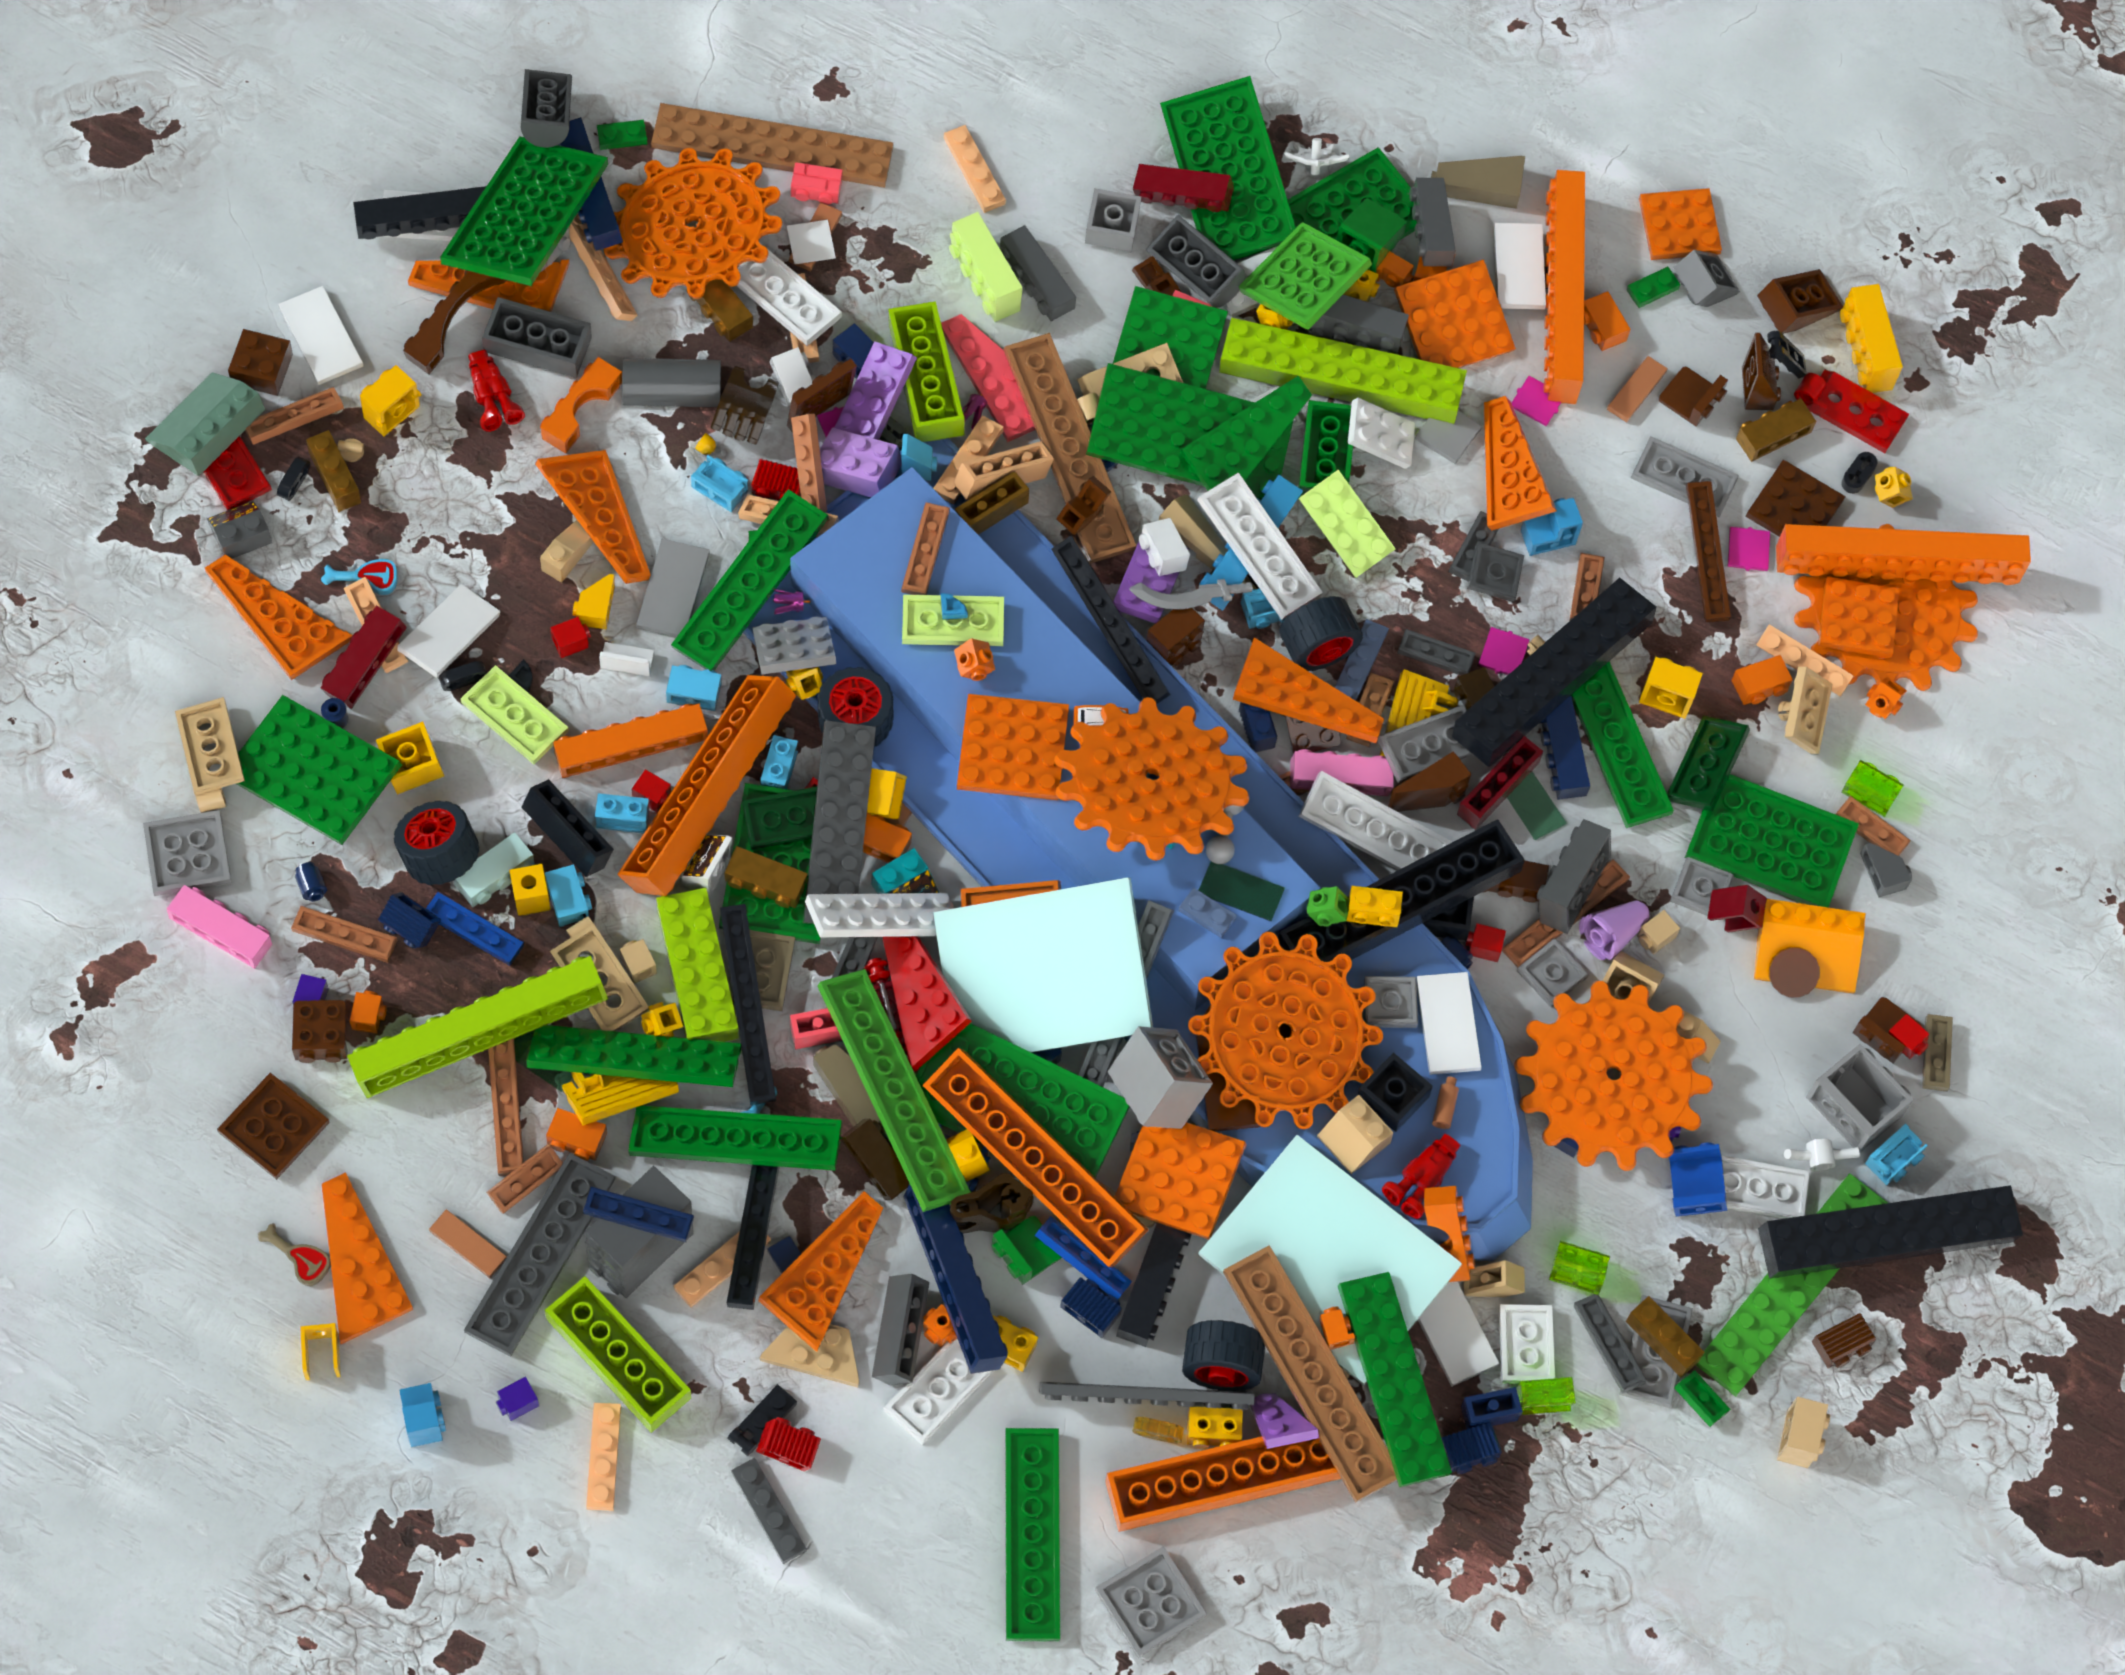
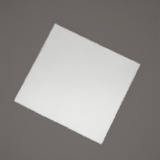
M828 220L787 225L794 264L836 258Z

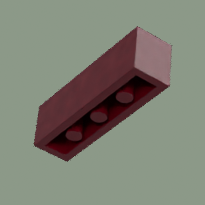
M1139 164L1133 185L1135 196H1141V202L1143 203L1158 202L1166 206L1181 205L1189 209L1205 208L1212 212L1228 211L1234 190V183L1230 175Z
M376 605L373 611L366 615L360 630L351 637L348 648L338 656L333 670L323 678L322 686L320 687L323 692L330 698L342 700L346 707L351 710L407 629L406 625L401 619Z
M1524 736L1460 803L1457 815L1476 830L1540 763L1544 751Z

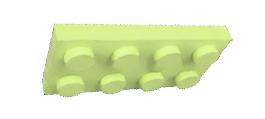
M1339 470L1298 498L1355 578L1395 550L1393 544Z
M903 595L902 644L962 645L973 638L988 642L989 646H1003L1004 597L953 596L966 606L968 618L942 620L941 595Z
M496 665L461 698V703L533 765L554 746V741H557L569 731L567 725Z

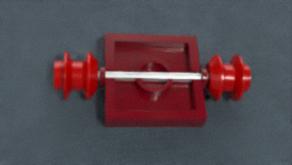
M882 958L871 959L867 962L864 969L866 972H870L869 979L871 983L876 984L873 987L905 1055H907L892 981L886 982L890 977V971L885 970L888 966V961L882 960Z

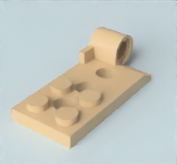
M1167 343L1114 363V365L1147 373L1150 369H1157L1160 372V377L1183 383ZM1106 367L1085 374L1077 379L1083 394L1077 401L1087 425L1094 422Z
M224 697L175 711L193 791L201 813L227 807L222 787L245 781L227 704ZM205 723L211 724L208 730H199L201 725ZM208 744H216V747L213 750H204V748ZM212 765H221L219 770L213 772L209 771V768Z
M588 916L566 930L570 939L550 951L558 965L564 967L571 964L574 959L580 957L583 953L592 954L598 974H604L607 977V983L603 986L607 997L618 995L621 998V1004L616 1008L609 1007L607 1000L587 1008L601 1030L617 1031L649 1010V1006Z

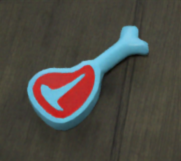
M388 559L366 562L355 571H336L328 564L324 567L325 574L321 577V581L325 585L333 581L356 582L366 577L375 593L388 595L396 588L397 568Z

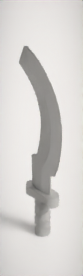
M1218 579L1217 584L1199 585V589L1182 594L1160 593L1141 582L1130 587V591L1141 600L1165 609L1193 608L1210 602L1211 598L1222 597L1224 601H1232V595L1230 594L1247 593L1253 590L1251 582L1227 585L1225 579Z

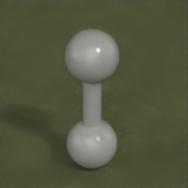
M1228 806L1224 809V813L1232 819L1234 815L1239 814L1243 810L1244 806ZM1218 834V836H1214L1208 841L1206 855L1213 863L1225 864L1233 858L1235 847L1228 838L1229 835Z

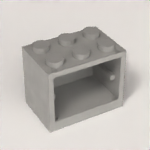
M1138 1026L1107 1071L1114 1081V1085L1120 1090L1126 1103L1137 1116L1139 1123L1146 1127L1182 1129L1213 1084L1179 1032L1175 1029Z
M1861 1044L1857 1045L1820 1076L1806 1096L1813 1106L1853 1148L1858 1147L1859 1153L1902 1118L1914 1100L1909 1090L1903 1085L1900 1086L1893 1078L1891 1071L1884 1066L1882 1067L1876 1060L1873 1052L1868 1048H1864Z

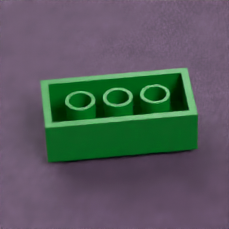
M1314 400L1308 401L1298 488L1303 490L1299 498L1337 470L1340 471L1349 484L1353 446L1348 444L1352 405Z

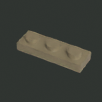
M1927 1014L1925 1017V1030L1929 1033L1927 1042L1929 1046L1924 1051L1923 1089L1946 1092L1950 1089L1953 1017Z

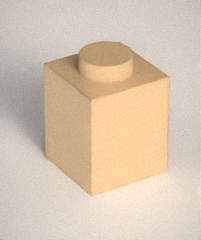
M1663 910L1641 926L1637 937L1642 947L1646 950L1649 949L1654 955L1677 937L1680 927Z
M644 939L629 941L620 949L621 960L634 984L657 974L656 964Z

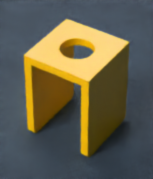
M871 768L867 813L872 816L876 814L884 818L899 819L907 776L898 772Z
M542 864L509 870L518 916L551 910ZM534 886L532 889H525V888H524V887Z
M336 1324L300 1326L302 1368L305 1379L310 1380L308 1340L332 1338L334 1371L336 1377H341L339 1337Z

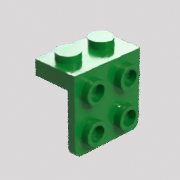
M1030 1216L1007 1233L1000 1229L993 1234L991 1247L994 1253L999 1258H1003L1010 1274L1015 1279L1018 1278L1022 1285L1062 1258L1035 1236L1042 1227V1223L1036 1216Z

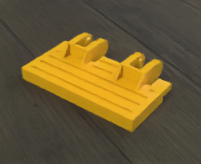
M1404 669L1400 673L1385 733L1429 718L1431 715L1434 716L1448 711V709L1436 705V702L1454 708L1458 706L1459 700L1448 694L1449 685ZM1381 749L1379 756H1384V757H1385V755H1384V753H1383V751H1382V749Z
M571 1072L578 1089H576L573 1082L562 1085L567 1101L583 1126L679 1092L677 1082L589 1074L590 1077L585 1078L582 1073Z

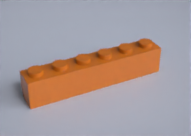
M685 704L676 710H662L653 716L636 717L630 722L623 724L613 723L604 729H590L584 731L581 735L573 737L563 736L553 742L554 753L563 779L705 741L708 737V729L700 704Z

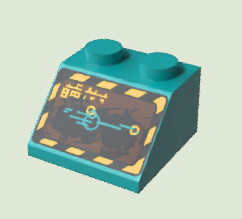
M915 848L874 871L871 876V885L877 894L939 893L929 868Z

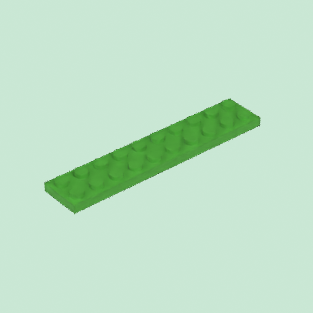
M863 969L820 981L817 987L922 1211L925 1212L951 1204L955 1197L971 1193L866 970Z
M1849 1173L1817 1214L1886 1204L1888 1202ZM1839 1269L1769 1279L1767 1273L1704 1350L1705 1353L1696 1366L1736 1397Z

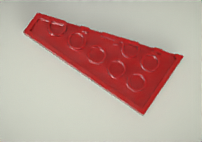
M918 936L882 937L908 1061L912 1069L917 1071L969 1025L972 1020Z

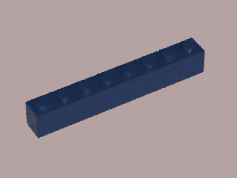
M909 1184L903 1197L970 1373L1000 1370L1008 1356L1007 1346L1002 1342L998 1323L993 1319L990 1311V1302L985 1298L981 1288V1279L976 1275L972 1256L968 1253L964 1244V1235L959 1231L956 1220H954L950 1213V1205L947 1204L923 1212Z

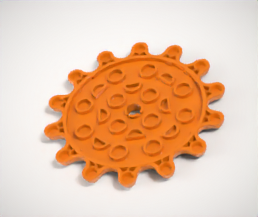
M686 148L680 152L679 162L673 167H664L659 161L651 160L644 166L647 180L643 184L637 186L624 183L617 188L618 196L626 201V206L623 210L614 212L623 242L604 248V254L612 260L619 258L629 259L627 267L621 272V278L626 283L634 284L642 278H652L651 293L657 298L666 297L673 287L682 285L687 287L690 297L700 299L704 296L706 285L716 279L723 280L730 287L737 286L741 279L738 267L746 261L763 263L768 258V250L759 243V240L765 235L778 233L782 229L783 222L781 218L770 216L765 212L770 205L779 201L780 190L775 186L759 188L755 185L763 171L761 164L758 162H752L741 169L733 168L731 166L733 154L729 149H720L712 160L704 162L697 158V153L693 148ZM692 221L698 222L696 228L694 226L689 227L687 225Z
M1884 524L1879 529H1894V527L1890 524ZM1820 575L1816 577L1801 576L1794 583L1797 592L1808 596L1811 601L1808 609L1798 611L1795 614L1794 622L1801 628H1813L1817 631L1818 635L1820 633L1826 577L1900 588L1894 651L1891 658L1818 646L1819 640L1811 646L1812 651L1825 659L1831 656L1838 658L1842 663V669L1854 676L1849 684L1855 683L1861 675L1868 674L1875 679L1876 685H1879L1886 677H1889L1894 682L1899 678H1908L1918 690L1926 691L1932 685L1929 671L1933 666L1944 667L1950 672H1956L1960 669L1962 662L1953 650L1954 643L1958 641L1973 642L1978 636L1976 627L1967 623L1961 617L1963 610L1972 608L1977 604V595L1972 590L1958 589L1953 584V580L1933 582L1930 579L1909 581L1906 578L1886 580L1882 577L1862 579L1857 576L1835 577L1833 575Z
M1149 697L1144 698L1139 703V711L1134 714L1123 713L1115 704L1107 703L1101 709V717L1104 721V724L1094 727L1084 722L1075 723L1071 728L1070 734L1080 743V748L1077 750L1059 751L1054 758V762L1058 767L1072 773L1073 779L1059 784L1055 792L1060 800H1074L1082 805L1083 810L1074 819L1076 828L1082 831L1096 826L1105 828L1109 833L1106 845L1113 852L1122 851L1130 842H1139L1144 845L1147 857L1155 861L1163 859L1165 848L1168 844H1181L1188 853L1196 855L1204 849V843L1201 839L1203 831L1213 830L1221 835H1229L1233 832L1234 824L1232 819L1224 813V809L1232 805L1245 806L1249 802L1247 790L1231 782L1233 776L1242 774L1247 770V762L1242 756H1229L1221 752L1220 747L1228 740V733L1225 728L1217 726L1210 730H1201L1194 725L1196 712L1191 706L1182 707L1175 715H1165L1158 710L1156 701ZM1149 772V774L1159 776V778L1152 780L1147 778L1146 775Z
M1265 932L1259 938L1260 950L1255 957H1247L1238 948L1229 947L1223 954V959L1229 969L1227 977L1224 980L1204 977L1199 981L1198 990L1209 999L1211 1008L1205 1015L1193 1016L1188 1022V1028L1193 1034L1202 1035L1209 1041L1210 1048L1208 1052L1197 1060L1206 1074L1217 1072L1224 1076L1226 1085L1220 1094V1102L1223 1106L1231 1108L1236 1106L1239 1101L1248 1099L1255 1105V1121L1260 1127L1270 1126L1274 1121L1275 1115L1279 1111L1285 1110L1291 1113L1295 1125L1299 1129L1305 1130L1313 1124L1312 1113L1316 1105L1326 1104L1334 1113H1337L1349 1103L1344 1094L1345 1084L1351 1080L1363 1084L1374 1073L1373 1069L1362 1060L1361 1052L1368 1045H1378L1381 1043L1383 1032L1377 1026L1366 1024L1363 1021L1362 1012L1365 1007L1375 1001L1376 995L1370 987L1365 986L1354 989L1347 984L1346 975L1352 967V961L1348 955L1338 954L1332 961L1324 962L1317 956V940L1311 934L1301 936L1296 948L1287 951L1281 948L1278 938L1274 933ZM1281 1024L1289 1025L1291 1028L1290 1037L1283 1038L1278 1029Z
M1600 980L1592 984L1591 998L1584 1004L1576 1003L1566 993L1556 995L1553 1005L1558 1013L1557 1020L1552 1024H1545L1538 1020L1530 1021L1527 1024L1526 1033L1536 1041L1538 1050L1533 1056L1518 1057L1514 1063L1515 1071L1520 1075L1531 1077L1535 1084L1534 1090L1520 1099L1521 1110L1525 1113L1542 1112L1548 1116L1549 1125L1542 1133V1140L1546 1145L1556 1146L1564 1138L1574 1139L1579 1146L1577 1161L1584 1167L1592 1166L1600 1153L1610 1152L1616 1157L1618 1167L1621 1170L1630 1171L1635 1168L1637 1162L1636 1154L1643 1147L1651 1148L1661 1158H1668L1674 1152V1145L1669 1137L1670 1131L1675 1127H1683L1694 1131L1701 1125V1117L1690 1108L1689 1100L1693 1095L1707 1094L1713 1088L1711 1078L1696 1073L1692 1067L1693 1060L1706 1052L1707 1044L1700 1037L1685 1039L1679 1035L1677 1027L1684 1018V1011L1680 1006L1671 1005L1662 1012L1653 1011L1648 1005L1649 990L1644 985H1635L1629 996L1621 1000L1614 998L1610 993L1609 985ZM1610 1068H1615L1621 1072V1077L1617 1080H1611L1606 1072Z

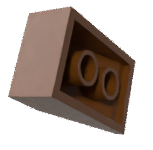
M1820 269L1775 278L1757 295L1763 308L1772 319L1774 326L1782 334L1797 331L1843 309L1842 303Z
M1761 333L1754 334L1742 365L1745 410H1774L1776 402L1781 399V388L1777 387L1776 381L1779 379V366H1775V359L1770 358V348Z
M1453 751L1394 788L1388 807L1397 812L1445 807L1451 802L1456 804L1465 797L1471 773Z

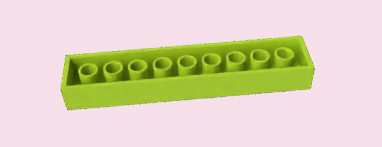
M1231 318L1221 356L1219 373L1276 386H1282L1299 376L1312 394L1348 402L1360 398L1388 411L1423 419L1432 418L1455 424L1467 370Z
M581 956L574 959L569 965L551 968L547 971V974L539 977H529L522 984L515 987H505L496 995L480 997L474 1001V1004L466 1007H456L447 1015L431 1017L425 1024L418 1027L410 1026L403 1029L396 1036L383 1037L374 1045L358 1047L347 1057L360 1088L366 1098H370L606 1001L608 997L591 956Z

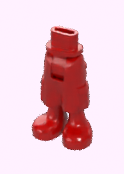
M486 350L469 354V368L474 384L473 393L477 403L485 408L480 419L481 428L486 432H491L500 427L502 416L494 402L495 400L500 402L502 414L507 424L515 425L520 423L525 418L524 410L509 398L512 393L511 388L505 377L502 376L498 366L494 363L493 358L488 356Z
M1444 1134L1440 1140L1436 1139L1432 1145L1427 1147L1418 1158L1410 1161L1402 1171L1404 1179L1400 1183L1386 1182L1382 1187V1193L1392 1205L1398 1206L1413 1185H1417L1418 1188L1401 1205V1211L1412 1218H1421L1425 1213V1208L1422 1204L1425 1188L1440 1187L1443 1177L1456 1158V1152L1461 1145L1448 1134Z

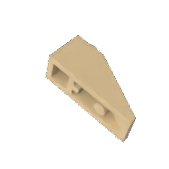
M578 520L558 535L540 557L541 570L561 583L594 542Z

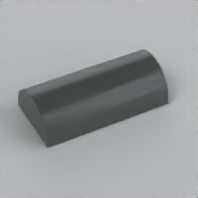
M525 69L521 132L524 138L531 144L548 148L560 144L567 137L570 122L571 74Z
M1179 214L1146 248L1147 252L1215 308L1229 303L1240 291L1239 286L1245 280L1244 269Z
M623 358V405L718 407L721 398V360Z

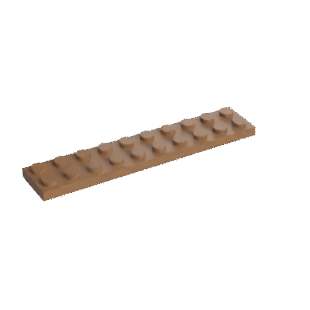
M660 103L651 141V148L678 153L683 149L693 148L697 156L714 158L720 149H729L733 154L732 162L743 164L758 162L762 167L794 172L796 162L842 169L843 181L884 188L894 142Z
M1050 333L1005 346V355L1038 437L1054 458L1051 469L1065 503L1067 504L1068 501L1075 498L1092 476H1095L1111 491L1100 513L1083 530L1078 532L1089 563L1091 564L1135 550L1136 543L1102 460L1086 455L1091 433Z
M1270 1245L1224 1269L1225 1277L1255 1329L1260 1333L1264 1345L1306 1418L1318 1429V1439L1355 1503L1396 1481V1474L1387 1447Z

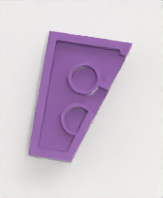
M1265 1393L1254 1397V1405H1250V1408L1267 1449L1319 1438L1318 1429L1276 1393Z

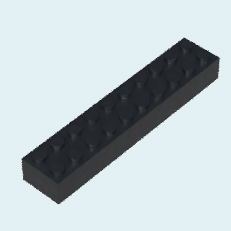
M1619 577L1455 721L1452 738L1486 766L1490 767L1653 623L1657 607Z
M1497 819L1367 886L1368 888L1403 892L1398 927H1384L1348 921L1334 923L1329 926H1319L1308 916L1279 931V944L1284 950L1291 951L1296 948L1301 936L1311 934L1317 940L1316 953L1321 961L1330 962L1338 954H1346L1352 960L1520 873L1525 859Z
M2011 1185L1771 1220L1758 1228L1769 1279L2012 1243L2023 1236Z

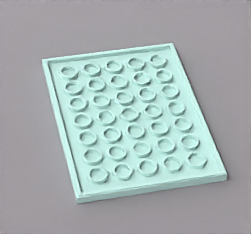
M1131 878L933 912L942 974L971 1018L972 1024L1031 1053L1132 1036L1138 1026L1153 1027Z
M1298 1135L1294 1137L1198 1253L1199 1256L1224 1275L1223 1270L1270 1245L1323 1338L1324 1335L1319 1320L1320 1315L1324 1314V1310L1338 1306L1342 1311L1343 1317L1346 1316L1338 1290L1339 1283L1389 1272L1407 1330L1409 1331L1462 1266L1460 1261ZM1355 1341L1354 1344L1331 1350L1339 1366L1364 1386L1367 1380Z

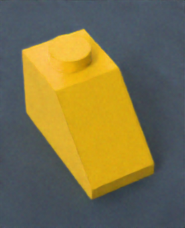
M608 574L580 592L579 601L574 602L573 616L579 617L582 625L586 624L587 627L607 630L615 589L614 574Z
M968 1129L946 1139L966 1182L990 1171L973 1134Z

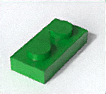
M644 119L597 125L600 150L647 145Z
M1667 266L1629 284L1626 290L1637 307L1640 308L1679 290L1680 283Z
M1695 1370L1674 1388L1709 1427L1713 1426L1731 1410Z

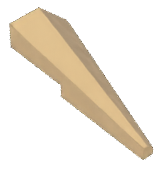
M1187 494L1174 499L1159 516V520L1171 518L1184 544L1196 552L1197 559L1212 570H1215L1216 568L1212 564L1219 554L1224 556L1228 549L1225 548V544ZM1246 576L1242 583H1252V581ZM1252 583L1253 590L1257 589L1255 585Z

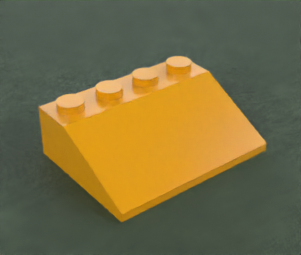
M1767 899L1763 926L1758 928L1754 979L1770 982L1769 966L1772 958L1780 950L1788 947H1799L1809 951L1816 958L1820 967V978L1815 988L1854 994L1864 939L1866 913Z

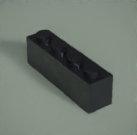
M549 779L531 787L521 808L585 877L604 869L614 850L612 846Z

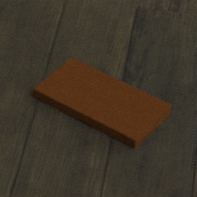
M1196 1035L1198 1057H1201L1208 1052L1210 1044L1206 1037ZM1217 1072L1207 1074L1213 1083L1204 1096L1208 1129L1216 1132L1259 1128L1260 1126L1255 1121L1256 1108L1254 1103L1248 1099H1243L1234 1107L1227 1108L1223 1106L1220 1102V1094L1225 1088L1226 1080L1223 1075Z

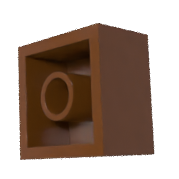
M243 329L228 369L229 377L242 381L256 391L278 396L293 356L290 340Z
M1193 608L1173 609L1148 629L1147 642L1172 667H1176L1183 660L1185 654L1189 651L1191 653L1194 652L1202 644L1201 639L1204 633L1205 620Z

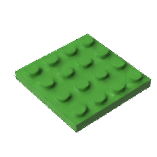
M1302 222L1240 284L1239 289L1242 294L1309 330L1362 276L1372 263L1367 256Z

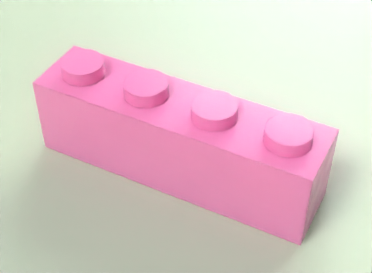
M1302 749L1295 751L1290 760V788L1311 790L1318 773L1321 771L1365 795L1389 796L1393 789V772L1384 756H1373L1371 758L1362 757L1360 754L1337 755V753L1331 751L1312 753L1311 750Z
M184 885L167 907L169 918L255 969L272 946L269 931L260 925L255 927L248 923V919L238 912L233 914L226 910L227 907L220 901L209 900L198 888L193 887L191 889Z

